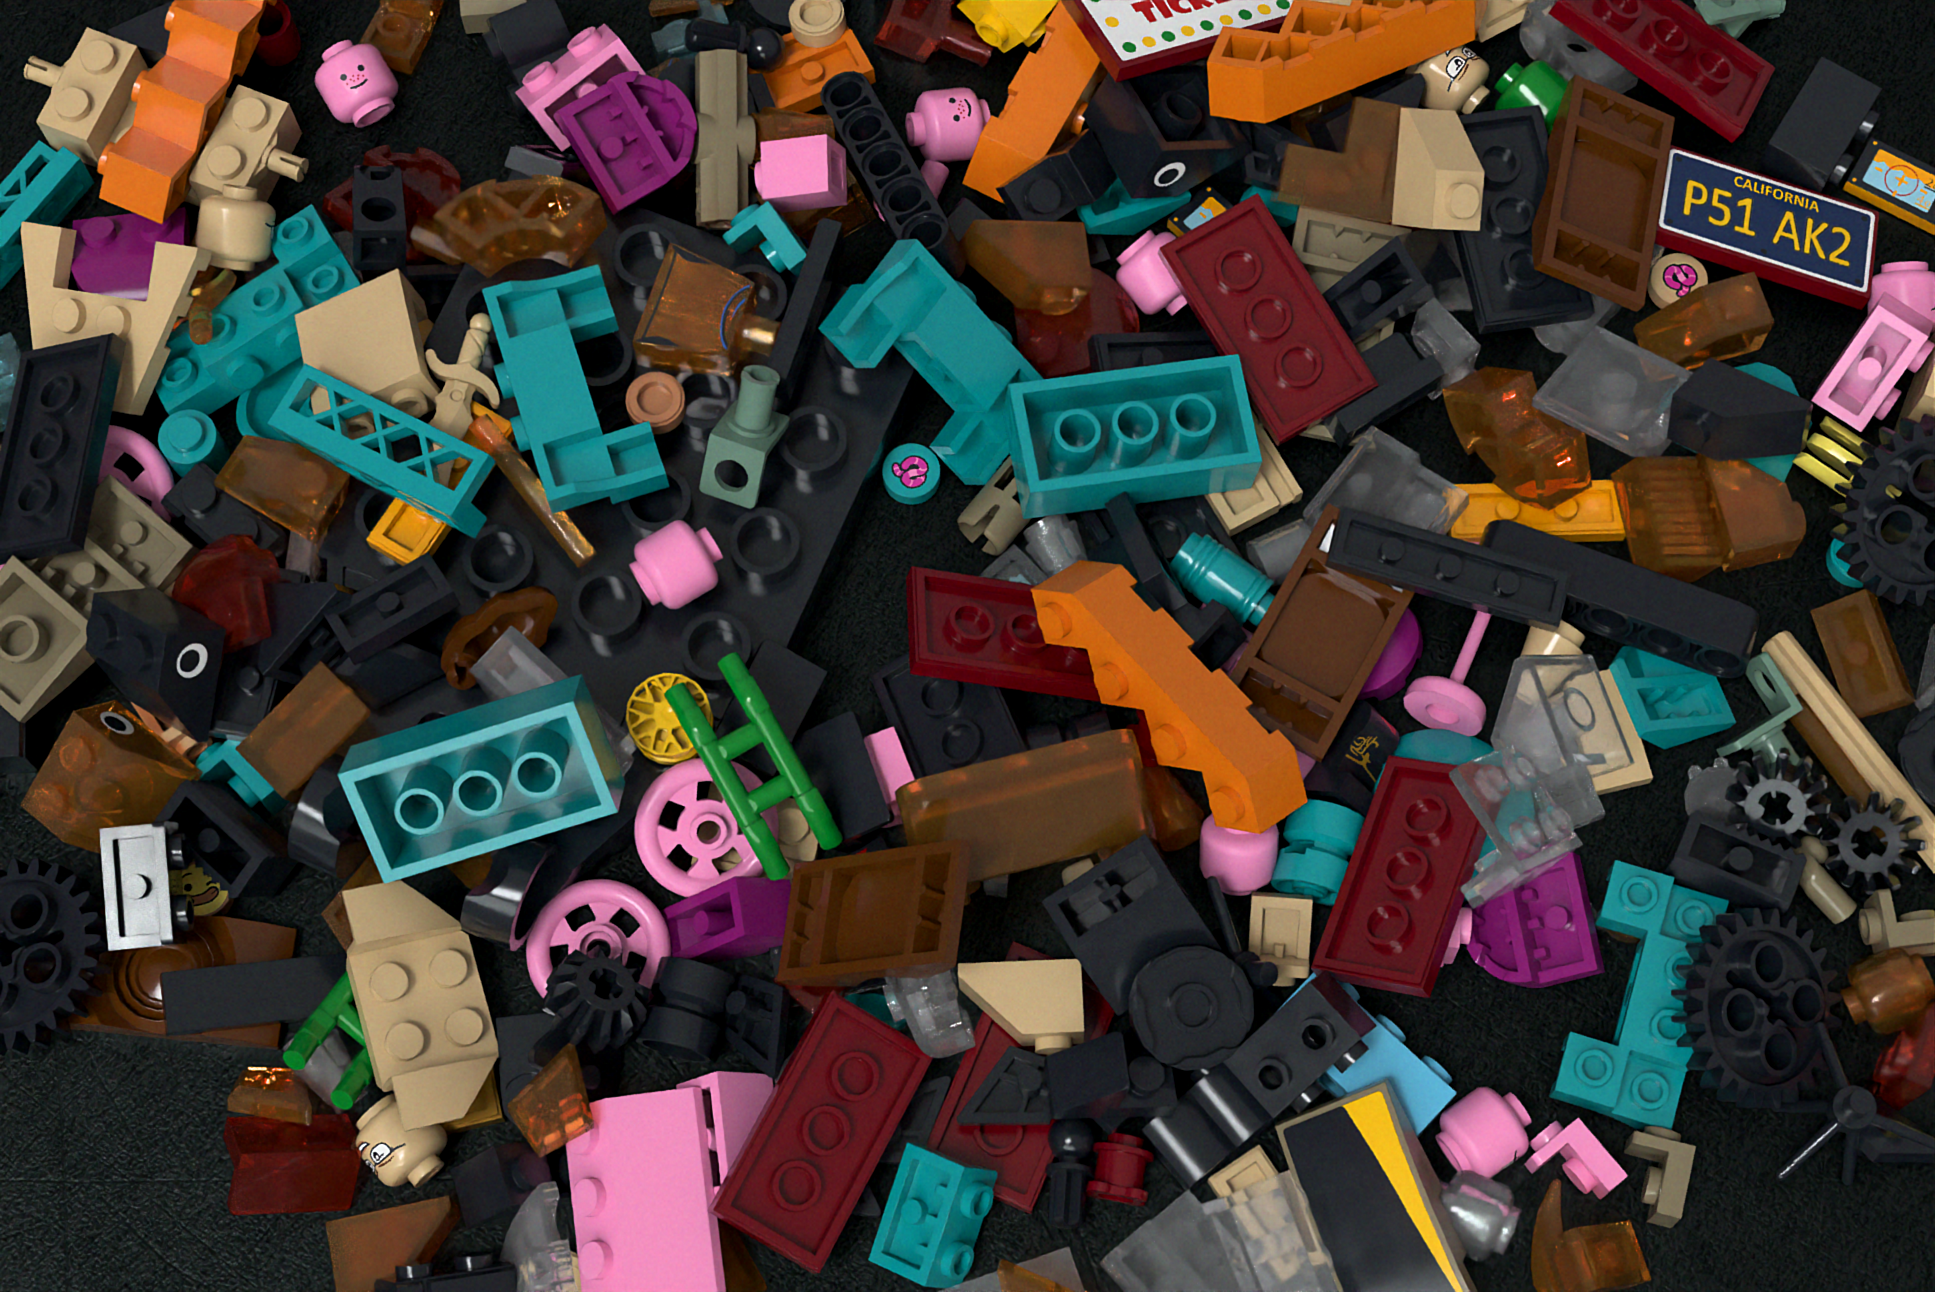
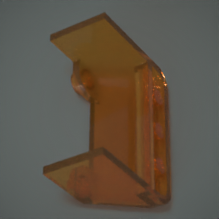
M1130 729L1111 730L923 777L908 782L895 791L899 833L903 847L960 838L972 842L964 906L971 902L970 894L980 888L981 881L1098 852L1099 858L1107 859L1144 834L1150 838L1156 847L1158 843L1141 755L1134 731Z

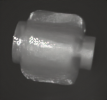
M1459 1170L1449 1184L1439 1180L1442 1186L1439 1199L1466 1250L1465 1256L1479 1262L1489 1259L1493 1252L1503 1256L1522 1212L1521 1209L1514 1206L1515 1199L1512 1189L1472 1170Z

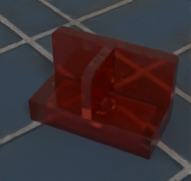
M348 1114L227 1117L223 1139L234 1165L227 1200L230 1213L232 1215L348 1210L351 1206L362 1158L361 1151L355 1143L357 1135Z

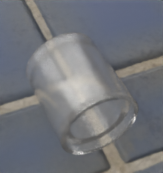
M1301 518L1246 543L1251 565L1261 571L1262 574L1268 576V579L1275 581L1270 589L1284 582L1311 534L1310 528Z

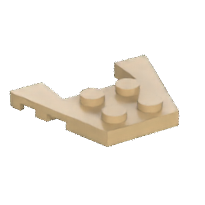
M22 222L21 239L33 350L110 333L116 334L126 342L112 411L142 416L171 351L165 344L177 317H186L194 299L188 294L197 271H206L211 260L212 250L156 241L147 300L138 301L69 290L68 285L77 230Z

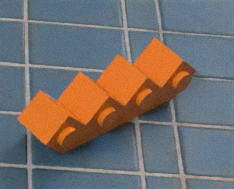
M277 0L173 1L164 24L165 30L170 31L166 55L150 71L142 70L132 89L131 100L137 103L133 126L116 143L109 142L100 156L97 167L98 173L103 175L100 199L160 224H163L180 206L191 189V184L188 180L191 175L189 173L191 164L196 159L202 145L206 146L227 106L224 100L233 75L243 76L261 37L257 29L266 3L275 6Z
M1059 0L1045 24L1046 34L1041 47L1037 50L1036 54L1029 51L1008 87L1009 96L1004 110L998 118L991 115L981 132L962 184L1003 204L1004 202L996 190L997 187L1074 136L1088 129L1089 126L1082 114L1090 103L1096 85L1108 73V70L1061 0Z
M1293 0L1279 34L1223 26L1207 61L1210 116L1266 124L1474 41L1486 12L1488 0H1352L1350 6L1311 0Z
M1079 560L1031 588L1038 624L1042 630L1045 643L1087 649L1094 674V683L1101 703L1144 710L1151 735L1152 747L1158 764L1202 772L1215 826L1261 834L1308 802L1295 747L1278 729L1269 734L1248 712L1253 702L1220 668L1212 673L1190 651L1195 641L1162 607L1155 612L1151 610L1133 591L1138 581L1121 564Z

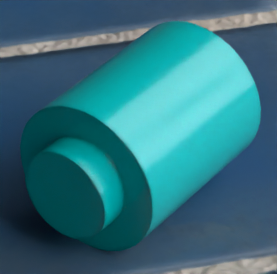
M192 409L181 410L170 415L163 422L158 434L159 447L180 480L201 461L224 479L231 466V453L213 421L206 414Z

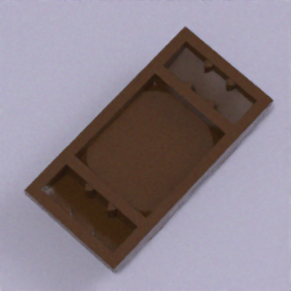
M1575 74L1569 80L1546 146L1549 172L1546 188L1532 223V257L1535 270L1635 312L1644 306L1675 117Z
M1329 503L1229 677L1253 702L1248 712L1269 734L1278 729L1296 750L1320 763L1415 595V592L1324 566L1338 511L1340 510Z
M960 838L795 863L777 981L787 985L857 986L867 979L882 977L927 979L955 967L972 842Z
M101 906L97 912L106 916L105 906ZM194 916L193 930L186 931L187 944L104 952L100 954L99 961L112 967L111 973L95 975L93 983L103 991L101 997L86 995L82 1002L90 1015L86 1019L72 1013L68 1017L70 1027L75 1030L280 1050L285 1023L166 1037L159 976L162 972L295 958L300 932L294 928L226 916ZM107 929L99 933L100 936L106 939ZM55 964V965L53 966V968L50 970L48 979H49V978L52 976V974L54 973L56 964Z

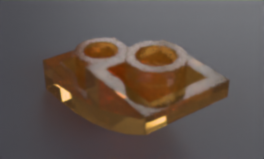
M380 0V7L358 44H371L375 46L390 69L411 75L428 42L444 0Z

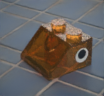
M117 700L73 711L20 806L61 841L101 854L99 829L152 824L179 785L186 779L198 781L203 772Z

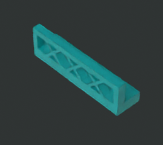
M39 140L0 184V212L6 210L0 217V291L24 264L21 223L29 222L57 226L95 183L81 158L64 146L56 152ZM44 162L48 163L30 183V178Z
M306 363L304 364L267 424L299 450L475 539L486 522L487 517L471 501L496 461L489 454ZM315 385L327 390L330 410L310 417L298 413ZM341 398L349 401V403L342 404ZM368 411L373 413L376 432L355 440L350 439L346 419ZM387 421H389V422H391V423H393V424H395V425H394V426H391V427H388ZM334 424L335 431L326 426ZM413 434L419 436L423 455L401 463L395 462L391 442ZM433 444L441 447V449L434 451ZM379 447V448H380V453H378V452H376V451H374V450H372V449ZM461 457L471 462L453 491L441 485L437 465ZM426 470V475H427V477H425V476H423V475H421V474H419V473H417V472Z

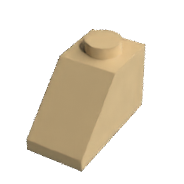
M1401 108L1392 224L1428 229L1480 231L1485 172L1456 111Z
M1078 959L958 963L959 989L1021 1046H1035V1053L1051 1055L1072 1047V1044L1084 1042L1082 971Z

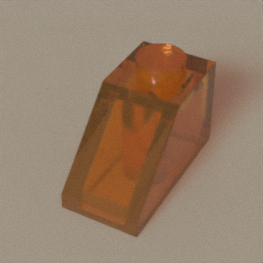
M974 219L959 241L965 261L1019 309H1040L1046 315L1065 314L1074 310L1093 286L1084 222Z
M1753 271L1700 286L1637 323L1633 331L1652 380L1700 367L1709 357L1721 361L1759 350L1770 332L1774 320Z
M245 434L215 478L214 485L316 545L347 497L350 474L299 444Z
M1697 453L1690 468L1723 571L1728 572L1790 558L1804 538L1806 519L1799 502H1792L1787 485L1742 459L1717 462Z
M444 1196L326 1222L336 1292H374V1282L377 1278L395 1276L396 1264L431 1260L460 1218L458 1204L450 1196Z

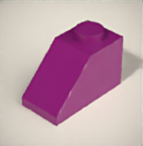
M734 876L660 910L670 934L671 957L711 964L761 955L768 952L770 947L781 946L783 944L791 891L790 880L779 879L773 881L769 878Z

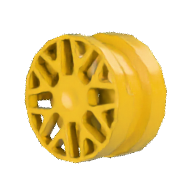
M662 673L647 678L635 688L627 703L626 721L635 745L645 757L659 764L676 765L690 759H695L698 756L697 751L664 696V693L669 688L678 683H685L712 729L714 727V717L706 693L695 681L682 674ZM645 687V691L636 697L638 692Z

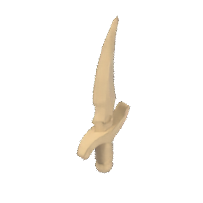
M478 313L470 320V329L466 332L455 365L442 363L432 349H428L425 353L430 372L437 379L445 382L442 392L435 397L437 403L436 413L428 424L461 441L473 421L470 404L475 391L482 393L489 400L493 409L500 407L499 393L495 384L479 371L490 338L488 334L493 328L490 316L485 313ZM433 444L434 451L441 449V447ZM455 459L437 465L440 483L447 488ZM423 470V476L427 477L426 470ZM433 518V520L438 524L441 523V521Z

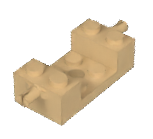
M87 27L71 58L63 66L60 67L41 60L36 56H31L28 59L30 65L27 63L25 65L24 77L52 87L51 94L36 120L52 149L58 152L64 146L80 157L83 163L97 168L105 146L109 142L116 143L133 126L137 103L131 100L132 89L142 70L150 71L151 68L147 66L136 45ZM239 84L231 98L225 96L224 103L227 106L206 146L202 145L196 159L191 164L189 172L191 175L188 178L191 189L184 201L200 207L201 200L206 196L222 194L223 184H233L258 189L257 200L267 202L280 175L301 182L304 178L303 173H307L309 162L306 158H300L292 154L302 132L289 103Z

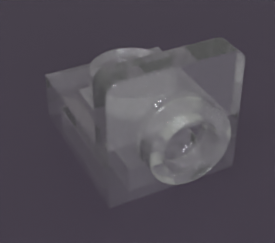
M1435 297L1417 310L1411 334L1413 335V342L1422 356L1426 358L1433 354L1445 372L1437 389L1427 395L1431 400H1434L1445 390H1448L1451 394L1458 392L1474 377L1477 372L1474 365L1481 345Z

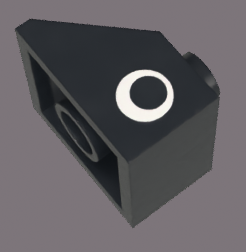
M1200 65L1172 66L1119 82H1115L1108 72L1082 114L1132 199L1177 197L1245 157L1251 149L1250 144L1234 119L1210 116L1208 77Z
M154 587L94 593L91 614L86 626L87 641L85 650L127 700L196 742L208 741L226 628Z

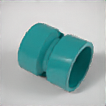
M1307 799V803L1287 816L1283 837L1290 845L1278 851L1271 885L1284 894L1312 895L1313 903L1333 906L1349 865L1348 858L1352 857L1365 818L1361 814L1335 803Z

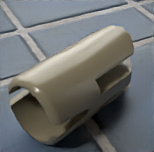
M1011 455L957 519L959 529L971 543H975L984 534L989 540L982 548V551L994 556L1002 555L1032 519H1023L1015 477L1012 479L1014 471Z

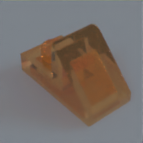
M1630 1220L1576 1227L1561 1233L1540 1248L1554 1292H1608L1631 1288L1652 1280Z

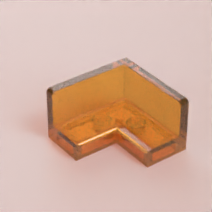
M1354 97L1343 152L1337 153L1291 143L1286 144L1277 190L1271 191L1269 202L1379 223H1390L1393 212L1401 108L1413 107Z
M320 661L235 749L283 799L298 805L308 785L306 782L308 778L370 716V709L332 671L330 666Z

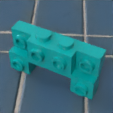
M312 204L274 227L271 249L279 261L278 264L190 320L186 321L184 317H177L165 344L171 351L155 385V390L169 415L181 410L192 409L203 412L208 416L301 357L302 352L294 315L363 284L328 225Z
M917 239L897 240L864 284H852L818 329L855 368H875L893 344L955 411L929 447L965 485H986L1010 453L1002 415L1008 385L1043 380V378L1012 345L1013 340L1010 333L1000 324L990 320L975 304L977 302L976 296L968 287L955 281Z
M599 264L551 278L530 281H508L482 289L504 360L503 363L493 366L504 400L515 397L521 414L510 418L512 429L520 453L532 450L552 514L610 496L612 504L669 487L667 475L649 421L603 435L574 345L575 343L619 330Z
M1615 860L1608 871L1606 880L1609 882L1602 908L1597 913L1595 925L1637 937L1641 940L1636 947L1612 1043L1569 1032L1563 1042L1561 1049L1564 1051L1557 1079L1551 1087L1549 1097L1604 1114L1638 1130L1644 1131L1646 1126L1671 1130L1685 1074L1688 1071L1686 1064L1694 1053L1692 1047H1677V1040L1687 1031L1685 1024L1671 1022V1016L1683 1011V1002L1671 996V990L1685 988L1686 980L1675 969L1677 965H1692L1693 960L1685 948L1686 944L1703 942L1699 928L1702 925H1716V915L1726 913L1729 901L1674 885L1675 877Z

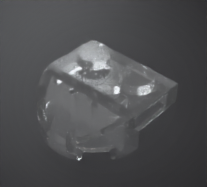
M953 968L927 979L884 977L888 985L884 986L883 990L894 1020L897 1022L906 1019L918 1047L926 1055L933 1058H945L976 1046L969 1013L966 1010H962L959 1003V993L956 989L957 978Z

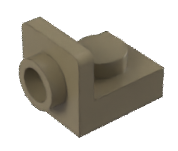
M1889 888L1876 890L1866 900L1864 909H1861L1859 912V928L1863 942L1866 945H1872L1875 962L1935 955L1934 910L1909 912L1901 915L1899 922H1897Z
M1646 1126L1644 1127V1132L1634 1131L1625 1143L1624 1153L1659 1162L1658 1168L1649 1166L1647 1169L1641 1193V1202L1650 1204L1647 1222L1672 1228L1682 1217L1696 1146L1680 1142L1681 1135L1675 1131L1661 1127Z

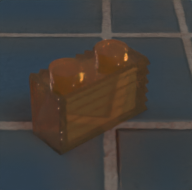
M1637 456L1611 474L1632 563L1686 583L1695 582L1721 566L1724 558L1720 555V537L1714 530L1715 524L1711 522L1712 513L1708 511L1710 503L1706 501L1708 494L1707 485L1700 476L1702 470L1697 468L1699 459L1685 456Z

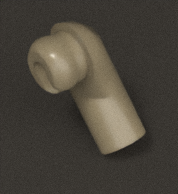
M1814 836L1803 837L1801 847L1797 849L1792 846L1789 847V849H1793L1795 856L1804 853L1807 859L1799 884L1809 899L1832 923H1840L1854 912L1857 903L1821 866L1829 857L1827 847L1821 845L1820 840Z

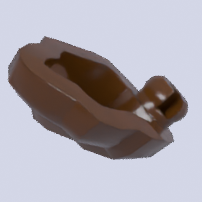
M535 585L516 590L512 593H497L474 614L463 616L448 633L442 646L441 668L446 674L448 684L455 689L466 690L475 686L478 681L503 677L547 642L548 628L555 618L559 605L551 590Z

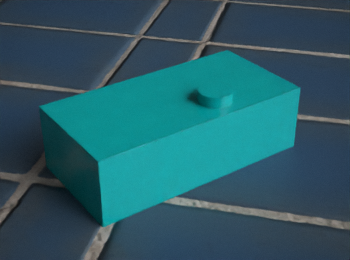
M1239 354L1008 385L1002 415L1023 519L1106 508L1105 503L1124 491L1134 504L1248 489L1252 487L1262 464Z
M582 674L352 745L337 774L384 884L617 813L625 787V780Z

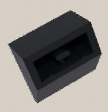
M1146 834L1041 901L1075 957L1120 1019L1129 1014L1128 997L1135 977L1152 956L1173 946L1197 944L1221 953L1224 952L1168 862Z

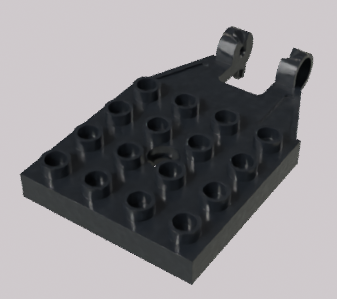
M512 170L423 345L424 353L428 349H432L442 363L448 365H455L457 363L466 332L470 329L472 317L478 313H485L490 316L482 289L508 281H530L551 278L599 264L619 330L578 342L574 345L603 435L611 433L617 426L632 422L626 407V393L631 383L639 376L649 372H663L671 375L681 384L686 399L685 416L675 429L661 434L664 441V456L661 461L667 475L669 487L612 504L611 498L608 496L552 514L532 450L520 453L516 438H514L471 501L487 517L476 538L474 539L452 527L432 556L461 605L404 638L442 654V646L446 636L463 616L474 614L497 593H512L516 590L538 585L549 588L559 604L555 618L548 628L547 642L535 653L523 660L513 671L503 677L478 681L475 686L469 689L459 690L450 686L446 680V674H443L377 709L370 706L332 672L331 667L345 654L341 646L323 667L320 766L306 786L295 810L287 845L290 858L337 878H346L355 870L360 862L368 865L373 859L337 775L352 745L582 674L625 780L624 791L617 813L491 851L490 855L493 862L482 885L474 887L465 896L460 919L461 929L512 951H516L523 945L532 932L541 910L553 898L572 884L592 879L593 873L601 862L612 855L620 854L635 841V817L643 795L658 776L674 766L659 764L645 757L635 745L626 721L627 703L635 688L647 678L662 673L682 674L695 681L706 693L714 717L713 731H715L734 695L717 666V663L723 657L730 653L738 652L748 668L760 643L766 639H771L798 654L882 471L885 458L894 445L924 379L893 344L875 368H855L818 329L849 289V287L833 281L790 402L774 397L772 411L784 414L790 420L788 428L767 456L758 502L750 509L701 492L699 486L709 435L734 401L738 400L742 381L741 373L744 371V368L750 365L767 366L770 355L752 350L751 348L756 340L759 327L779 332L798 277L788 268L779 273L764 254L750 249L740 255L723 238L635 204L613 215L599 190L588 186L556 187L516 170ZM672 246H676L711 264L690 262L683 259L677 253L660 303L645 337L656 336L661 319L675 291L683 293L680 288V282L685 278L681 276L676 284L680 275L678 270L684 271L716 288H706L705 296L696 300L700 301L707 296H710V298L701 302L706 303L716 300L715 303L706 304L716 311L718 324L711 330L704 329L701 326V320L707 319L708 323L702 325L709 328L715 323V315L712 320V312L709 307L702 304V308H700L696 301V305H694L693 300L685 296L686 303L691 308H694L686 328L691 315L689 310L691 309L685 305L683 295L675 293L657 336L679 340L684 333L682 342H673L679 346L665 345L661 348L654 344L635 341L640 339L646 330L675 253ZM683 280L681 283V287L685 292L692 296L698 297L704 293L703 289L701 294H697L696 288L698 286L686 280ZM750 285V289L739 294L734 301L736 306H738L745 298L744 303L740 305L738 310L753 307L754 310L741 313L743 317L739 321L736 318L731 319L724 329L729 355L734 364L733 368L727 356V349L724 348L721 342L720 334L716 342L717 357L723 356L726 359L724 363H720L729 374L724 375L716 363L703 362L702 359L693 356L692 347L694 344L702 343L704 349L701 352L704 353L708 352L709 345L696 328L698 317L695 320H692V318L696 315L705 316L699 320V328L713 342L721 326L722 315L718 312V309H723L726 306L721 303V299L727 297L730 300L729 295L733 296L737 291ZM732 302L730 306H732L735 311V306ZM753 316L751 320L747 321V322H746L743 326H741V328L735 333V331L738 329V327H739L747 318ZM493 327L488 334L490 338L479 371L495 384L499 393L500 407L493 409L489 400L477 391L472 395V400L510 421V418L521 414L515 397L504 400L493 366L503 363L504 360ZM747 328L745 337H744V339H743L742 345H741L740 350H739V353H738V355H737V349H738V345H739L740 339H741V337H742V335H743L745 329ZM696 329V335L694 339H692L691 337L693 336ZM708 339V341H709V343H710V347H711L709 354H711L712 345H711L710 340ZM696 344V345L694 346V349H693V350H694V353H695V352L698 353V352L696 351V347H697V346H702L701 344ZM651 346L648 361L662 359L682 369L648 365L641 362L646 361ZM428 368L433 381L443 390L445 382L437 379ZM436 410L418 419L428 424L434 418ZM415 434L391 442L394 461L397 463L423 455L419 436ZM379 447L372 449V450H374V451L380 453V448H379ZM724 460L718 464V475L725 484L736 488L747 484L748 475L741 464L733 460ZM355 479L317 554L327 572V582H334L360 591L402 567V565L371 548L366 540L395 499L394 497ZM680 520L688 523L695 532L705 527L714 539L723 556L721 560L714 563L718 573V582L713 589L678 609H669L662 602L653 606L629 567V564L636 561L634 548L640 540L669 523ZM645 687L638 692L636 697L645 691Z

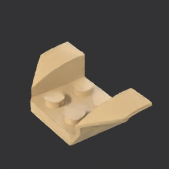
M401 880L342 891L354 938L347 949L346 969L377 1086L380 1089L382 1088L383 1092L394 1091L404 1132L462 1119L499 1056L498 1043L469 935L461 931V923Z

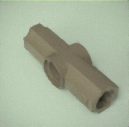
M715 49L712 51H701L695 56V117L697 132L694 136L690 162L691 164H696V226L713 230L731 229L730 223L732 219L748 207V167L751 166L755 154L756 129L753 117L748 116L747 55L741 54L737 50Z

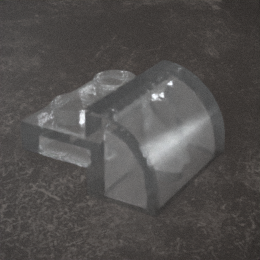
M1371 425L1304 509L1303 517L1308 529L1312 532L1329 503L1339 509L1343 505L1446 535L1469 505V493L1422 466L1418 452Z
M1189 1190L1185 1191L1155 1218L1146 1221L1100 1262V1266L1123 1292H1265L1272 1284Z

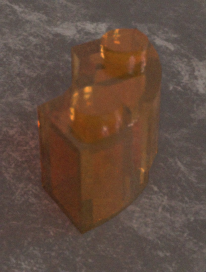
M532 174L533 179L512 180L497 183L496 179L485 181L454 197L433 216L444 246L487 278H490L505 265L526 258L552 259L571 268L608 225L601 198L598 194L573 181L542 174Z
M1486 366L1442 389L1449 418L1462 446L1468 455L1477 452L1485 464L1496 474L1492 483L1512 498L1534 508L1549 511L1592 487L1585 432L1567 426L1549 411L1538 394L1532 371Z

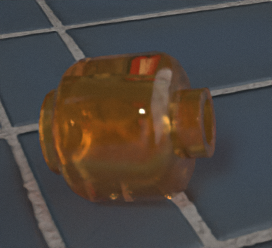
M1903 948L1886 949L1850 964L1847 976L1851 986L1840 992L1855 1025L1867 1020L1874 1032L1879 1035H1889L1925 1020L1930 1016L1932 1012L1930 1000L1935 999V985L1918 952L1909 955Z

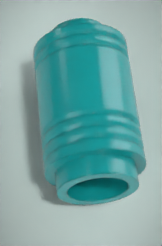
M1193 532L1170 563L1176 579L1183 589L1192 593L1194 597L1205 605L1214 599L1228 608L1241 628L1247 620L1258 626L1275 598L1269 592L1275 581L1268 579V576L1262 574L1261 571L1230 549L1225 548L1223 544H1219L1209 534L1201 537L1196 532Z

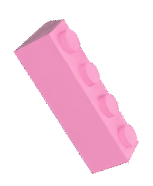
M689 1087L604 1098L562 1112L581 1291L726 1292L717 1216L707 1211L715 1195L702 1088Z

